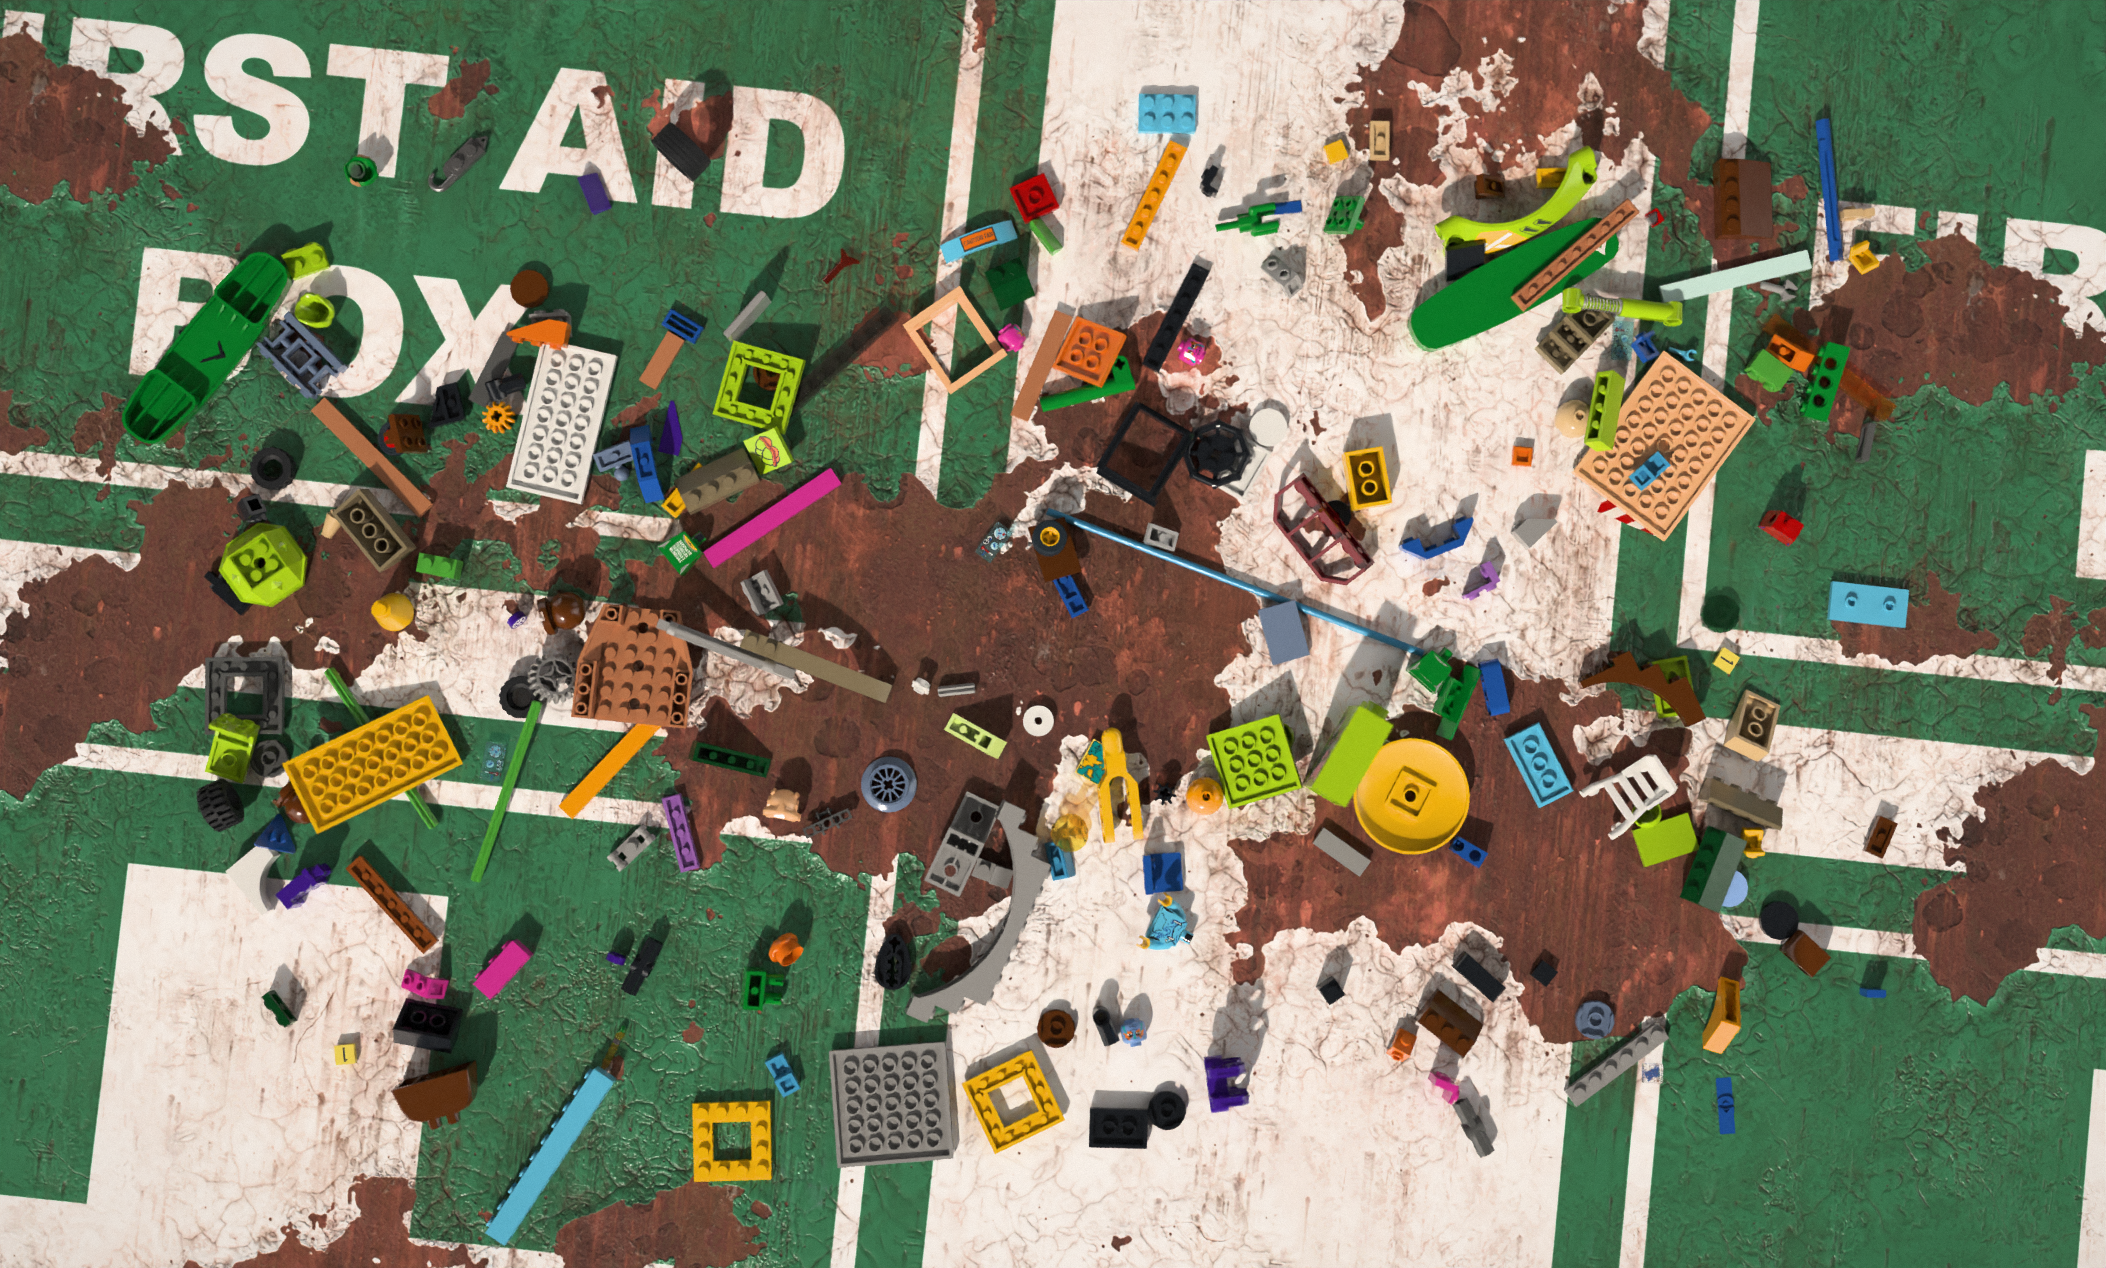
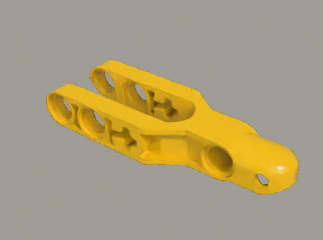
M1110 727L1103 731L1101 737L1105 773L1097 785L1102 836L1105 844L1115 842L1109 782L1116 776H1122L1125 779L1127 804L1130 805L1131 814L1129 822L1132 824L1133 840L1143 839L1138 783L1127 772L1121 732L1116 728Z

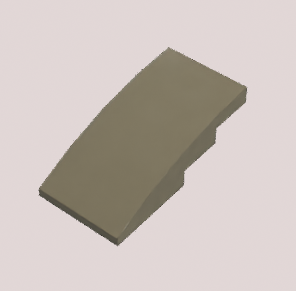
M1581 309L1577 313H1568L1534 350L1562 375L1615 321V318L1610 313L1597 310L1591 311L1590 309Z

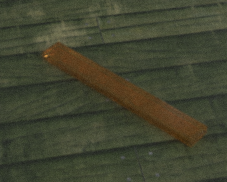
M1773 314L1762 330L1771 337L1774 334L1779 335L1815 355L1809 364L1810 367L1817 363L1819 357L1817 356V350L1819 346L1779 315ZM1831 358L1826 359V367L1831 368L1833 366ZM1844 367L1838 388L1879 420L1885 422L1897 406L1848 368Z

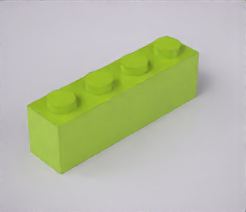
M1614 370L1597 372L1584 438V443L1596 452L1613 450L1626 381Z

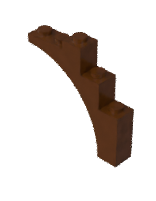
M1622 649L1613 653L1614 657L1609 659L1612 667L1609 664L1598 669L1599 673L1592 675L1590 672L1581 676L1582 680L1577 682L1580 689L1609 682L1632 684L1644 688L1664 700L1676 712L1685 727L1706 719L1686 676L1680 678L1677 675L1668 679L1670 683H1667L1659 664L1652 665L1651 662L1641 666L1642 670L1640 671L1630 651L1624 652Z

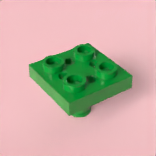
M1336 196L1323 231L1327 234L1353 235L1354 229H1362L1365 221L1359 216L1366 199L1362 196Z

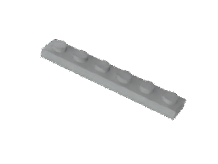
M1655 1021L1565 1088L1564 1092L1573 1104L1578 1107L1669 1039L1668 1035L1659 1023Z

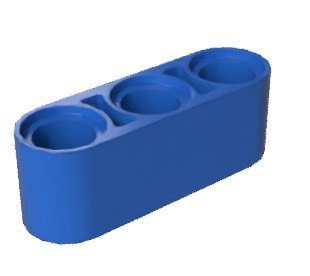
M1498 658L1478 662V669L1482 671L1480 679L1489 716L1509 713L1510 706Z

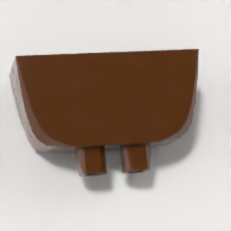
M476 1060L401 1081L391 1091L405 1117L413 1122L427 1121L431 1130L443 1125L441 1121L443 1116L447 1117L449 1125L458 1123L460 1121L459 1111L468 1107L477 1095Z

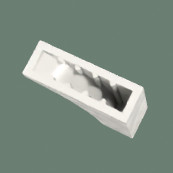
M255 846L225 872L262 916H265L275 910L268 898L266 883L269 870L280 854L276 850Z

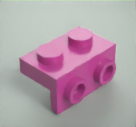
M1437 1071L1436 1074L1430 1072L1428 1080L1435 1086L1444 1089L1442 1098L1452 1105L1459 1097V1086L1451 1080L1452 1078L1442 1072Z

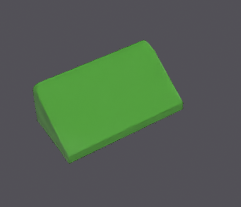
M1041 218L1030 221V229L1051 256H1054L1063 249V246Z

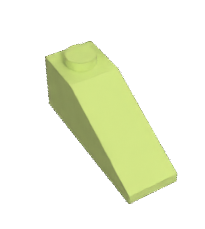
M954 713L944 729L996 759L999 758L1007 743Z

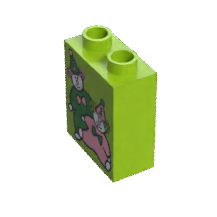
M1370 700L1368 702L1363 701L1361 705L1348 706L1302 785L1333 804L1346 807L1394 726L1385 721L1389 711Z

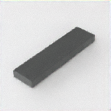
M503 331L468 400L485 408L491 400L484 383L497 378L502 379L520 344L513 342L512 338Z

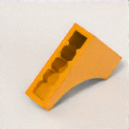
M1720 977L1718 980L1714 1009L1702 1033L1703 1049L1722 1054L1741 1028L1739 982L1725 977Z

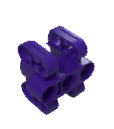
M1221 1055L1204 1057L1211 1113L1229 1111V1107L1248 1105L1250 1103V1095L1247 1092V1088L1228 1087L1227 1077H1235L1246 1072L1245 1064L1241 1062V1058L1222 1059Z

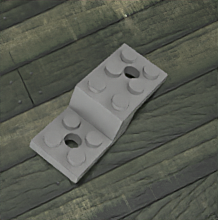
M968 791L966 792L926 875L925 881L960 897L996 821L994 816L999 808L998 805ZM978 811L981 813L982 818L979 822L971 820L972 812ZM946 866H954L956 869L955 875H946Z

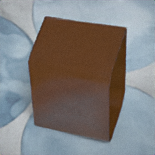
M1799 929L1779 949L1809 977H1813L1831 959L1819 945Z

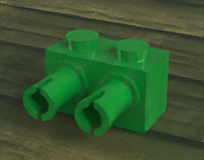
M744 966L740 1002L742 1009L763 1010L764 1004L781 1005L782 993H765L764 990L766 985L783 986L784 974H770L763 967Z

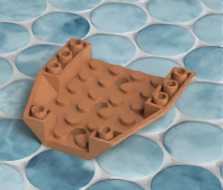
M603 604L577 661L571 717L687 729L693 678L687 641L666 634V631L656 628L659 618L683 625L681 612ZM641 623L648 624V631L646 633H640L639 625ZM637 661L644 663L642 671L638 672L635 670L634 665ZM633 699H638L640 702V706L636 710L630 707V702Z

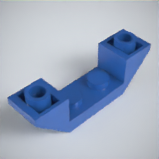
M650 425L630 429V446L635 470L646 503L665 500L662 482L658 479L651 446L653 440Z
M1466 516L1455 520L1456 524L1451 526L1457 540L1454 537L1443 541L1444 545L1437 547L1434 544L1426 547L1425 552L1420 539L1414 540L1413 537L1402 540L1403 544L1398 546L1399 550L1425 561L1463 546L1474 519L1473 517L1467 519Z

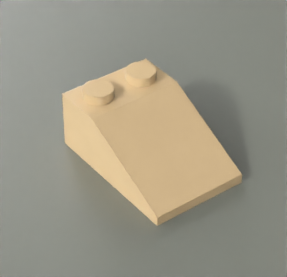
M1746 689L1727 728L1723 746L1757 762L1770 752L1780 705Z

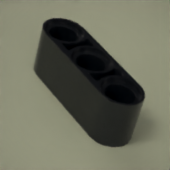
M1465 951L1451 965L1493 1003L1506 989Z

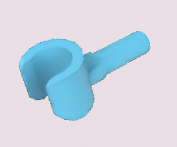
M1672 347L1668 349L1669 352L1682 356L1686 362L1694 361V359L1689 357V353L1697 354L1693 349L1687 351Z

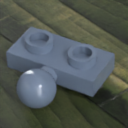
M629 440L593 453L600 472L615 467L614 476L617 480L625 481L628 479L629 470L622 466V464L633 460Z

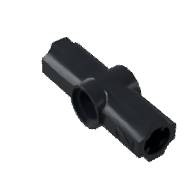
M648 937L641 952L633 960L629 968L630 972L620 989L630 995H637L645 978L647 979L653 970L654 962L663 948L664 944L661 941Z

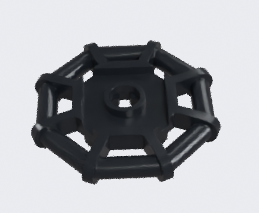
M1221 419L1192 428V432L1198 435L1201 443L1197 451H1191L1195 444L1191 442L1183 455L1189 472V478L1211 486L1213 489L1236 480L1240 481L1250 458L1253 457L1243 428L1239 429L1221 421ZM1216 429V434L1206 438L1203 437L1202 433ZM1221 429L1234 434V436L1227 438L1225 435H1221ZM1237 439L1239 440L1242 452H1236L1233 443ZM1214 450L1222 451L1219 459H1216L1215 456L1212 457ZM1191 456L1198 457L1200 466L1195 469ZM1237 458H1242L1235 471L1232 468L1234 461ZM1203 470H1207L1213 474V479L1200 473ZM1227 471H1230L1232 473L1231 475L1218 479V474Z

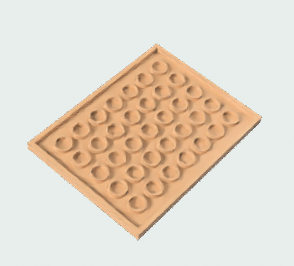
M1662 351L1621 405L1613 450L1596 452L1589 448L1571 473L1659 539L1666 541L1756 419L1667 352ZM1658 451L1671 466L1641 491L1629 476Z

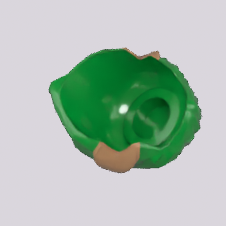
M361 154L352 156L343 166L347 181L357 187L369 186L379 177L376 163L369 156Z

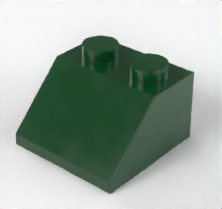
M1020 257L984 272L1000 311L1035 296Z

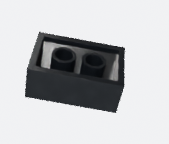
M406 998L393 1027L394 1043L451 1054L458 1039L463 1009Z

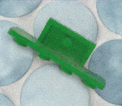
M1465 665L1459 681L1447 676L1432 710L1443 717L1436 735L1448 740L1453 739L1482 671L1480 669Z

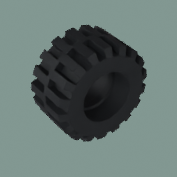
M220 778L198 789L197 803L200 812L215 831H224L244 821L242 801L228 781Z

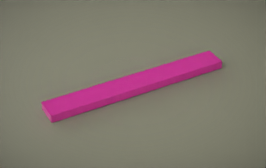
M829 468L703 552L712 567L716 568L840 486L841 482L833 470Z

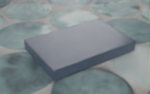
M1294 599L1257 610L1272 665L1310 655Z

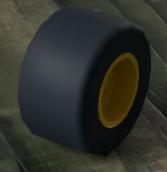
M1054 520L1040 522L1032 534L1034 549L1044 556L1059 554L1067 542L1065 528Z

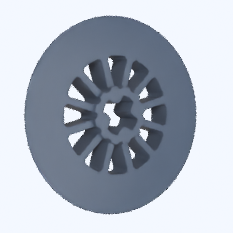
M882 757L873 761L864 771L861 780V790L865 800L870 806L882 812H896L905 808L914 798L917 788V780L912 768L905 761L896 757ZM888 768H893L892 774L889 777ZM885 769L886 778L880 773V770ZM895 770L899 771L900 774L893 779ZM876 773L883 779L882 781L874 778ZM901 775L904 777V781L896 782ZM891 779L894 787L893 789L888 788L886 790L884 781ZM875 780L880 782L881 785L872 786V782ZM905 783V789L897 787L896 785ZM881 787L882 789L875 794L873 788ZM895 789L903 791V794L899 796ZM884 791L882 799L878 798L877 795ZM887 792L889 793L890 801H884ZM891 792H893L898 797V799L893 801Z

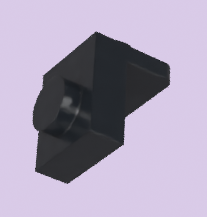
M1213 164L1210 169L1206 168L1200 177L1203 180L1200 183L1199 189H1201L1202 194L1209 198L1211 196L1215 198L1218 194V190L1210 186L1219 170Z

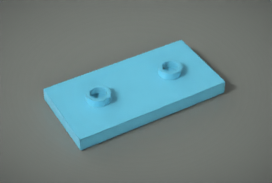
M1832 581L1830 583L1827 620L1906 628L1909 590Z
M1539 722L1503 739L1538 808L1574 791Z

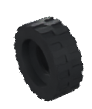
M266 447L261 451L259 450L252 457L249 470L252 479L255 480L257 485L269 490H280L287 488L295 479V473L297 472L296 462L288 452L275 447ZM272 459L278 460L282 464V473L276 478H269L264 472L265 464Z
M527 676L512 677L500 689L499 703L502 706L501 708L506 711V714L514 718H526L532 701H540V694L533 695L536 689H529V686L533 683L527 682L529 678ZM526 688L529 690L531 700L528 705L520 707L513 702L512 696L516 689Z

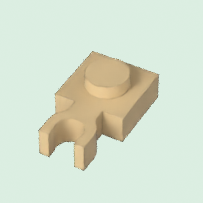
M1855 206L1845 207L1839 213V220L1841 222L1869 219L1875 216V208L1855 209Z

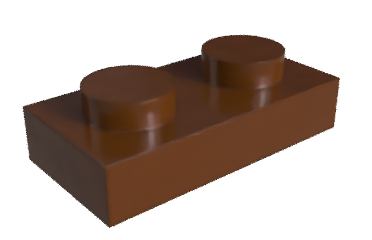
M1878 815L1863 851L1883 859L1898 823Z

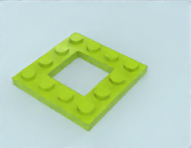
M733 340L713 414L766 430L777 426L780 433L785 435L806 361ZM748 365L780 374L771 410L738 402Z

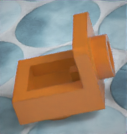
M1400 1027L1396 1032L1391 1047L1387 1049L1386 1053L1394 1060L1404 1062L1410 1057L1417 1036Z

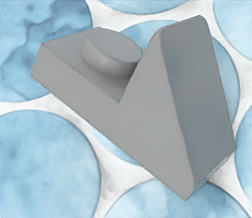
M1148 523L1143 542L1146 545L1175 551L1179 533Z
M978 857L971 876L987 881L989 884L1008 889L1013 870Z

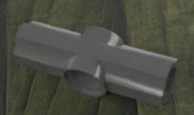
M1467 1097L1457 1100L1452 1106L1462 1123L1461 1127L1465 1135L1471 1140L1480 1158L1492 1154L1495 1149L1485 1132L1486 1128L1483 1122L1476 1115Z

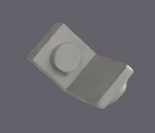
M1271 256L1261 265V269L1280 284L1287 298L1291 299L1304 287L1299 275L1277 256Z

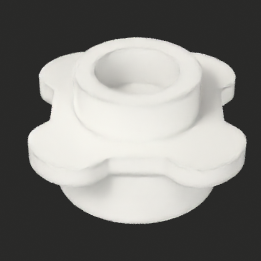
M917 678L916 681L913 680L912 687H914L913 690L921 695L929 694V687L931 685L922 678Z

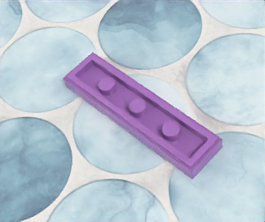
M679 793L661 798L681 873L700 868L682 794Z

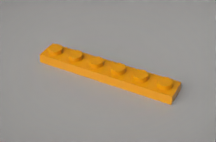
M1170 140L1121 241L1122 245L1138 252L1187 151L1186 147Z

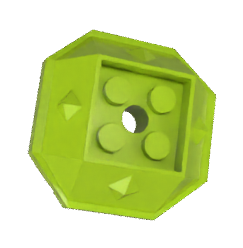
M257 523L226 544L219 572L241 602L274 607L305 585L308 558L285 526ZM265 559V566L259 568V561Z

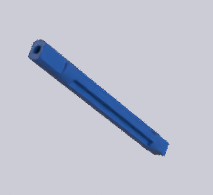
M1826 118L1815 122L1830 262H1838L1843 260L1830 121Z

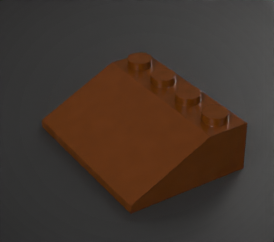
M1719 159L1713 164L1715 240L1772 239L1771 163L1746 159Z

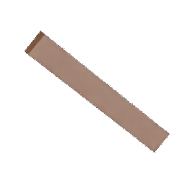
M1629 198L1624 200L1511 297L1512 300L1524 312L1638 215L1640 211Z
M324 397L311 410L419 518L434 505L327 398Z

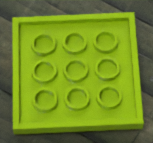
M1280 713L1206 736L1229 809L1303 788Z

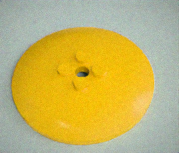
M1407 738L1395 740L1381 746L1354 792L1353 801L1361 826L1375 842L1394 852L1423 854L1443 846L1460 830L1469 809L1470 792L1466 775L1461 765L1451 753L1433 742ZM1409 790L1415 794L1414 800L1410 802L1405 799V793Z

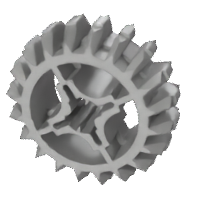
M551 653L549 657L544 654L542 659L537 658L535 660L536 663H532L530 666L533 670L528 671V675L531 677L527 679V682L533 683L529 686V689H536L533 695L540 694V701L547 698V704L552 699L554 704H558L559 699L562 703H565L566 698L571 699L573 697L572 693L574 694L577 668H573L574 661L567 662L569 660L568 656L562 659L561 653L557 657H555L554 653ZM550 665L549 673L539 676L540 670ZM558 667L562 668L566 673L561 672ZM552 675L558 678L556 683L551 679ZM569 681L568 688L559 692L560 684ZM542 684L548 685L550 690L546 689Z

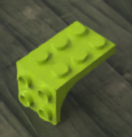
M221 714L209 723V728L215 730V735L205 772L243 784L247 776L260 726L254 724L251 720L235 718L236 716L233 714Z

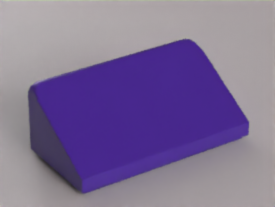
M598 173L578 177L590 210L594 215L612 208Z

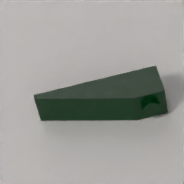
M696 740L692 741L688 757L692 761L764 778L767 777L771 759Z

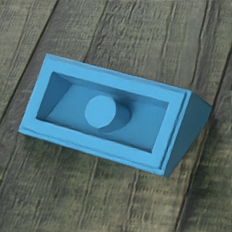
M1067 838L1044 843L1048 862L1052 869L1053 881L1075 876L1076 873Z

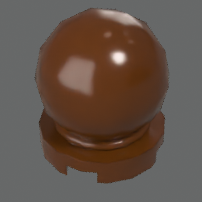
M561 592L555 595L551 601L546 597L537 600L538 612H543L545 621L541 622L547 635L557 634L558 628L564 630L574 629L581 625L585 619L586 605L577 594Z
M289 781L278 792L280 795L279 799H273L272 803L277 808L285 806L286 814L294 822L300 824L311 823L291 781Z

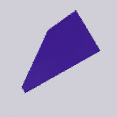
M670 401L658 452L679 456L683 438L674 401Z

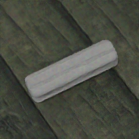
M974 683L938 687V695L940 697L975 693Z

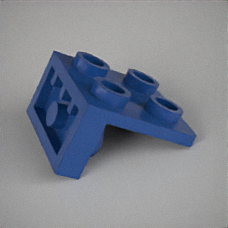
M1180 852L1142 855L1146 895L1183 890Z

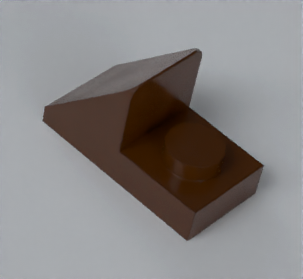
M1486 174L1476 175L1477 181L1474 182L1475 199L1505 198L1504 179Z

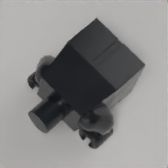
M252 494L242 498L237 503L239 518L243 522L264 523L268 520L265 514L267 509L264 503L262 504L263 501L259 494Z

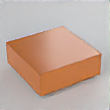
M1513 446L1511 466L1531 467L1533 447Z

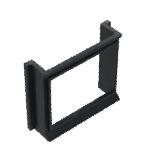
M1136 401L1096 465L1098 469L1096 474L1155 508L1158 503L1157 498L1189 445L1191 442L1195 443L1198 435L1143 403ZM1139 411L1183 436L1149 492L1106 467Z

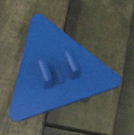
M277 814L254 842L256 847L291 854L296 852L281 814Z

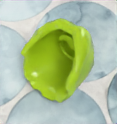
M306 292L296 304L294 314L298 321L318 329L331 325L335 311L331 302L320 294Z

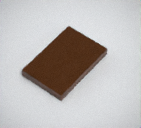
M1065 517L1054 520L1059 522L1066 530L1067 542L1064 549L1054 556H1044L1035 550L1045 583L1082 572ZM1037 525L1028 527L1031 541L1032 534Z

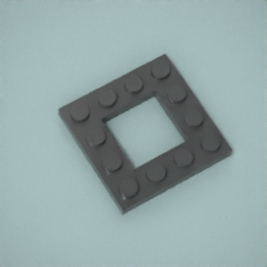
M285 657L205 658V734H215V730L209 728V723L221 714L227 713V677L263 676V715H235V718L251 720L254 724L259 725L258 734H285Z

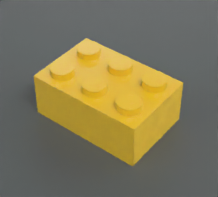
M1382 446L1345 452L1341 455L1351 512L1387 506L1392 503Z

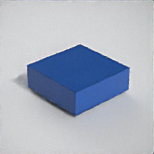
M1860 987L1859 994L1869 998H1885L1886 990Z

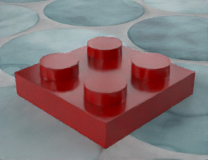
M1044 173L1009 188L1025 224L1060 209Z

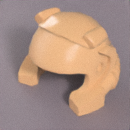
M772 789L771 795L767 800V806L763 809V815L768 818H779L791 822L800 821L801 814L797 812L800 794L787 789Z

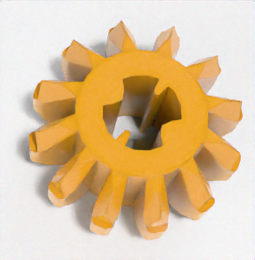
M493 401V407L486 405L489 411L482 412L483 415L487 416L482 419V422L488 423L486 428L488 430L492 429L493 433L498 431L505 433V427L510 430L511 426L509 423H515V420L511 418L515 416V412L510 411L512 407L510 405L505 406V402L501 401L498 405L496 401ZM498 414L502 415V417H499L500 421L496 420V418H498Z

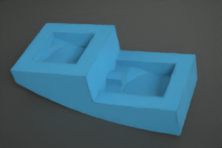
M1656 451L1629 478L1642 491L1671 465Z
M782 1051L765 1060V1064L772 1074L774 1082L783 1098L800 1089L797 1078Z

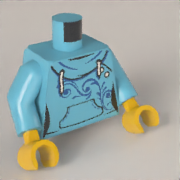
M1165 892L1163 894L1166 898L1163 901L1158 899L1161 905L1145 937L1139 936V938L1143 939V942L1140 945L1136 944V946L1142 949H1170L1172 946L1176 947L1179 940L1189 945L1194 934L1185 930L1188 922L1181 905Z

